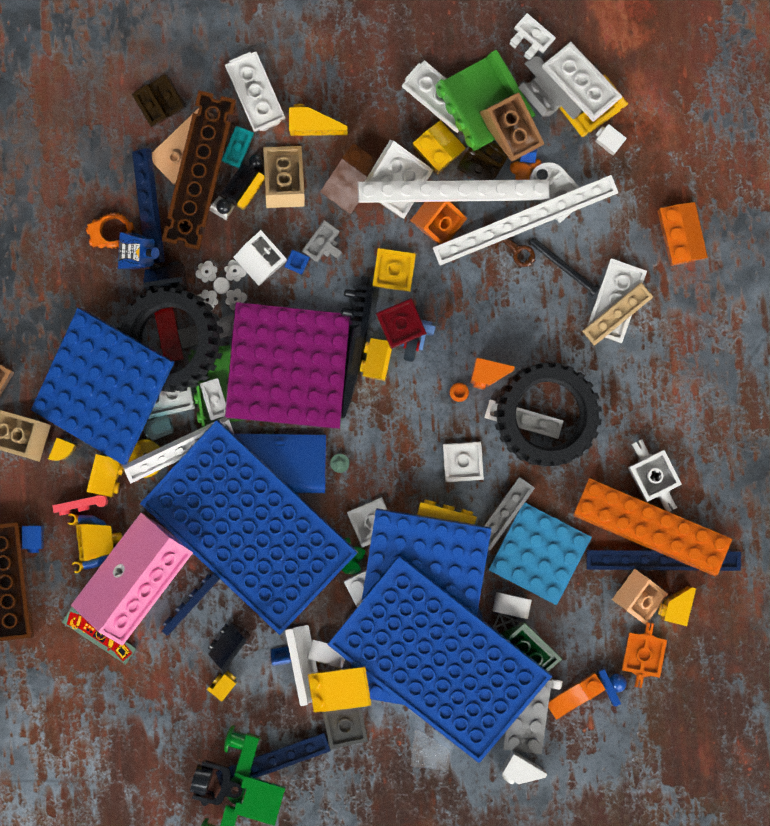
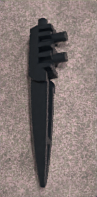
M362 276L361 285H354V290L345 289L344 296L353 298V302L350 305L352 309L342 308L341 315L349 316V326L353 327L348 332L341 418H345L357 383L366 343L374 288L369 287L370 277Z

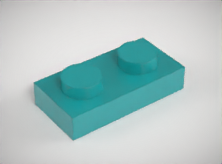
M236 126L222 162L240 168L254 133Z

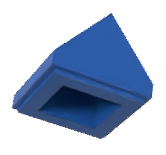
M288 646L270 649L273 666L292 663Z

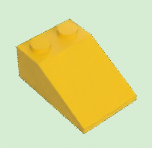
M294 104L293 107H289V131L291 136L348 135L346 125L309 107H305L304 104Z
M366 667L323 670L308 674L314 712L371 706Z

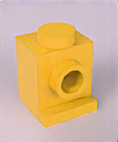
M227 670L223 676L219 674L213 681L215 686L212 687L210 685L207 690L222 702L237 684V681H235L236 676Z

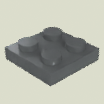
M361 707L323 712L330 749L368 742Z

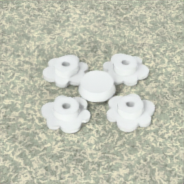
M236 260L229 261L228 266L224 268L226 278H216L217 267L213 266L211 261H206L204 264L200 263L196 271V277L202 279L204 283L208 282V280L214 281V291L203 290L202 294L197 295L205 299V303L210 304L214 308V305L218 304L216 299L217 293H226L227 299L225 302L227 305H230L232 310L235 309L236 302L244 303L247 300V295L243 292L241 293L240 289L229 290V281L235 280L238 282L241 277L246 275V271Z

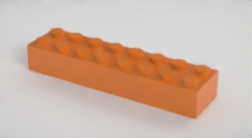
M590 478L573 515L713 576L718 575L732 542V539Z

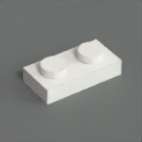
M216 378L200 383L210 420L225 417L226 401L219 379Z

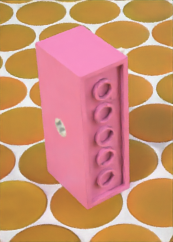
M140 513L71 606L99 633L123 646L193 552L163 526Z

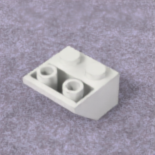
M261 230L233 257L258 286L287 262L284 255Z

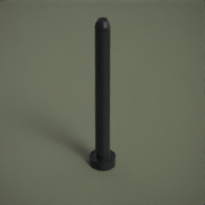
M532 238L529 241L534 248L590 292L588 295L593 297L599 290V285L596 284L594 286L537 239Z

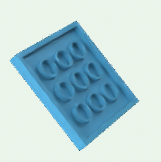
M524 503L488 570L557 605L592 537Z

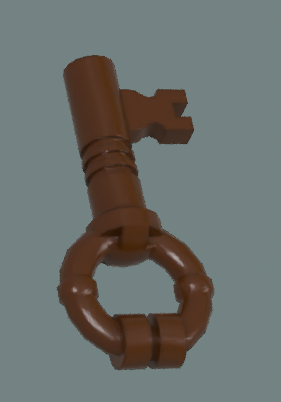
M509 238L493 244L496 245L494 248L497 249L500 243H505L513 251L514 262L521 267H530L536 261L534 250L528 245H517ZM522 250H527L530 253L529 260L526 259L525 262H521L518 259V254Z

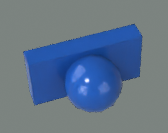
M604 668L597 670V674L606 689L605 691L612 705L615 707L620 705L621 702L616 693L625 690L627 686L626 678L621 674H613L609 678Z

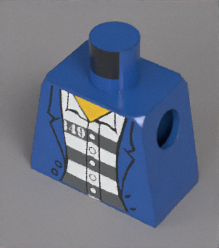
M120 232L118 269L134 270L152 267L154 259L159 257V249L154 247V239L136 233Z

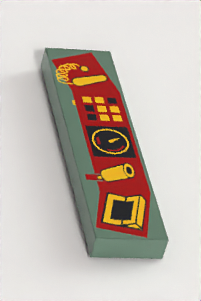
M71 607L62 623L125 665L137 649L127 641L122 646L99 633L73 607Z

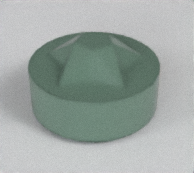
M336 454L332 457L330 465L335 472L343 473L349 468V459L344 454Z

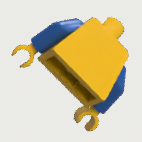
M69 514L68 516H74L75 518L73 523L68 524L76 525L80 559L72 563V565L78 564L80 566V569L74 572L79 573L83 569L99 567L114 549L113 545L118 544L121 540L122 533H112L111 526H107L105 521L93 515H79L78 517L76 514Z

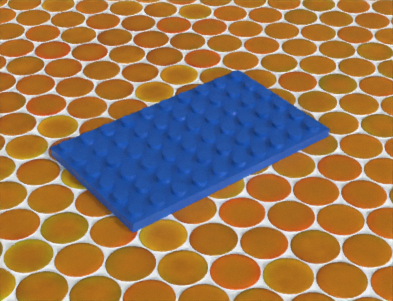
M219 420L214 422L140 503L279 635L358 553L351 544Z
M376 508L362 600L398 556L401 555L477 615L492 527ZM367 676L370 699L404 705Z
M401 555L393 562L327 644L355 667H366V674L370 679L478 763L482 761L552 677L550 672Z

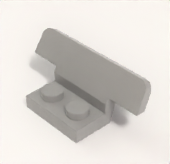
M538 56L525 62L524 64L536 77L530 83H522L518 88L542 116H551L562 107L572 119H575L582 112L581 108L542 68L545 62Z

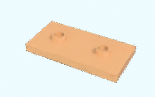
M208 112V115L211 116V119H215L214 116L210 112ZM192 115L152 152L153 164L173 185L176 184Z

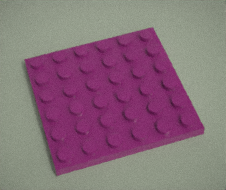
M236 302L225 418L340 429L350 317L343 316L341 313Z

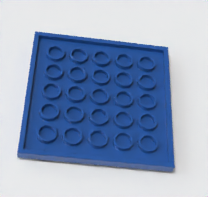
M77 308L31 411L122 465H127L174 365V361L84 309Z

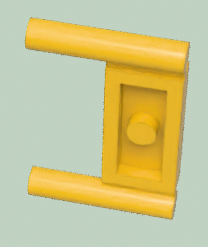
M604 74L603 76L612 84V82ZM622 96L619 101L595 121H592L584 112L577 118L572 119L562 107L559 109L581 137H584L588 132L591 133L620 112V109L627 106L628 102Z

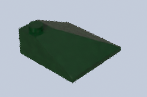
M522 622L500 633L547 671L551 670L562 660V657L526 622Z

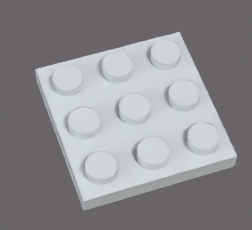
M389 140L365 182L427 181L433 169L395 141ZM414 202L379 203L404 219Z

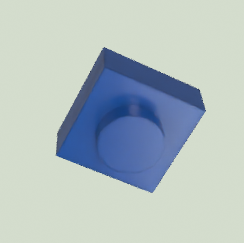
M292 249L285 268L303 275L310 257Z

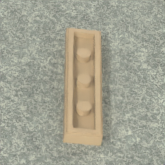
M641 282L582 331L583 334L595 346L651 300L653 295Z

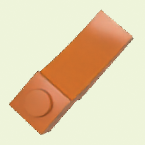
M593 672L549 700L548 708L557 720L606 689Z

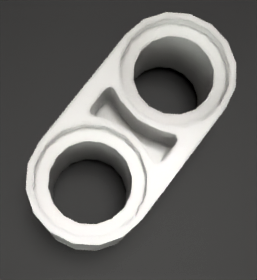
M496 592L492 611L528 619L532 600Z
M312 640L307 659L343 668L344 657L328 646L327 643Z

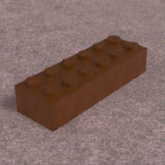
M21 522L0 524V641L31 638L34 636L25 551L22 549Z

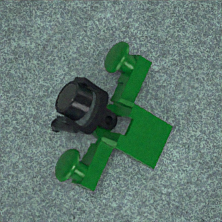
M232 725L225 738L224 751L228 753L230 747L242 750L235 776L231 778L229 767L204 759L202 765H197L190 788V792L194 793L192 799L201 801L203 806H207L209 803L219 805L227 796L231 803L236 806L226 805L220 826H235L238 815L275 826L286 787L250 777L257 745L261 736L235 731L236 725ZM213 769L221 770L223 773L222 787L216 798L212 791H208ZM233 787H237L239 791H235ZM205 818L201 826H216L208 823L209 818Z

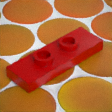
M173 307L160 309L154 314L163 355L172 361L184 360Z

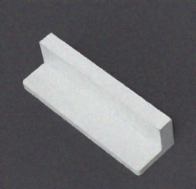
M304 625L285 630L300 706L312 703L308 674L318 672L316 661L307 659L312 639L309 626Z

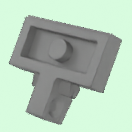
M324 220L302 252L317 263L323 255L328 257L331 254L339 259L343 253L335 247L338 243L334 240L340 231Z

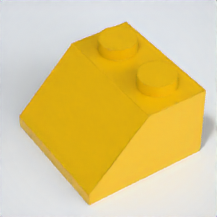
M441 120L426 130L412 144L413 148L437 174L466 149Z
M371 338L370 342H366L364 353H367L366 361L362 360L360 367L363 377L385 381L392 352L388 341Z
M96 454L87 492L114 497V493L118 494L120 483L117 482L118 477L124 471L122 464L109 456Z
M686 586L665 599L664 604L660 603L658 614L661 615L660 619L687 626L696 588Z

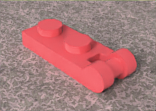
M104 495L52 505L53 512H59V516L71 514L70 510L78 508V512L90 510L89 506L95 504L99 507H104L108 504V498Z

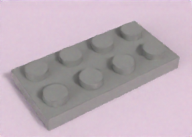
M551 678L505 732L503 750L542 754L552 683Z

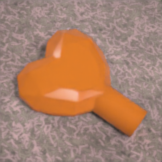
M537 159L535 163L514 161L510 164L509 169L511 173L515 174V180H529L532 170L542 163L540 159Z

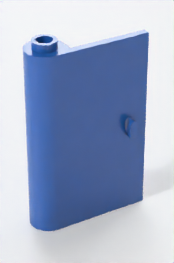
M234 434L295 493H325L326 435Z

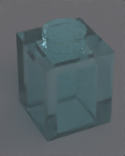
M167 414L147 421L146 427H144L147 438H151L152 441L175 433Z

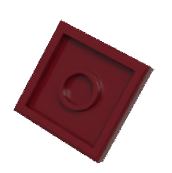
M412 298L376 313L391 349L427 334Z

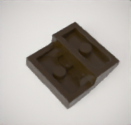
M164 74L151 84H146L132 94L151 127L186 108L168 74Z
M493 142L476 151L469 147L457 169L474 180H495L507 161L508 156L501 147Z

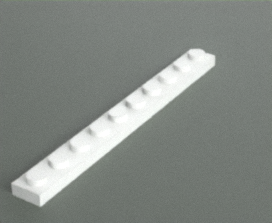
M612 175L433 247V250L441 266L618 194V190Z
M548 180L387 181L357 183L358 203L549 199Z

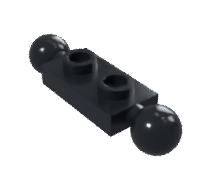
M252 155L249 159V166L242 164L221 192L225 199L219 200L216 204V209L219 213H229L231 202L236 204L239 202L258 174L256 169H260L264 165V159L261 155Z

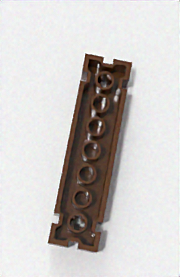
M198 90L195 106L199 107L198 114H192L167 217L172 219L171 225L165 226L162 241L178 244L179 240L185 241V247L197 250L201 248L204 235L199 234L200 228H205L231 126V122L227 121L228 114H234L237 102L236 99L221 96L220 100L213 99L214 94ZM211 109H216L218 117H214L215 119L212 120L208 112H212ZM184 221H188V225L191 226V229H187V232H183V228L180 227L181 223L184 224Z

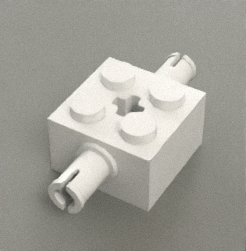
M643 439L631 444L639 460L637 463L629 466L628 469L644 501L648 502L657 497L666 511L670 512L676 509L677 506L669 492L682 484L665 450L652 455L649 454ZM652 471L654 473H659V475L657 476V481L655 479L650 478V476L652 475Z

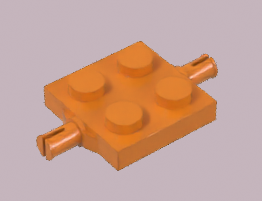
M646 622L645 633H628L621 670L637 675L634 687L639 685V688H642L644 677L653 676L660 678L667 640L652 635L654 623Z

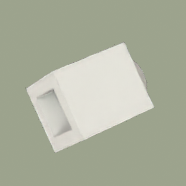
M608 124L606 128L602 126L596 133L598 138L595 142L614 155L627 138Z

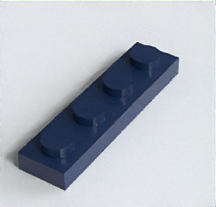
M208 574L201 582L203 586L199 590L195 588L188 596L190 600L186 605L182 602L175 610L177 612L173 619L169 617L162 624L164 626L162 632L168 636L220 578L215 574L212 576Z

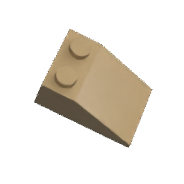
M302 146L263 147L266 208L304 207Z
M0 410V450L40 462L51 425Z

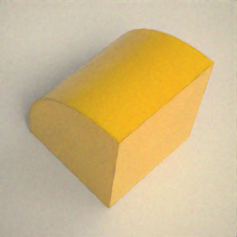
M56 438L48 459L64 460L73 454L77 445L61 438Z

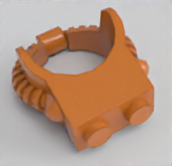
M116 212L106 213L99 220L94 219L86 227V232L90 234L91 238L89 239L90 246H93V248H104L106 246L111 249L119 248V240L109 242L104 238L102 234L104 224L111 219H119L123 224H126L127 231L125 233H131L135 230L133 222H129L126 216Z

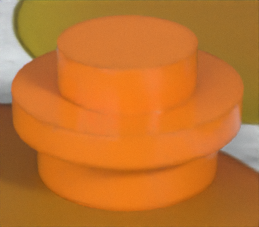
M456 383L450 389V396L456 402L466 400L469 395L468 387L463 383Z

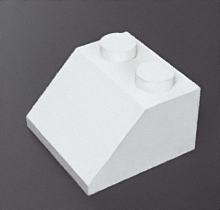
M511 751L500 769L502 777H504L503 779L510 784H514V782L522 784L546 778L547 776L545 769L515 751Z

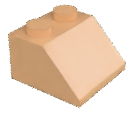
M634 569L612 600L646 625V622L651 619L668 593Z

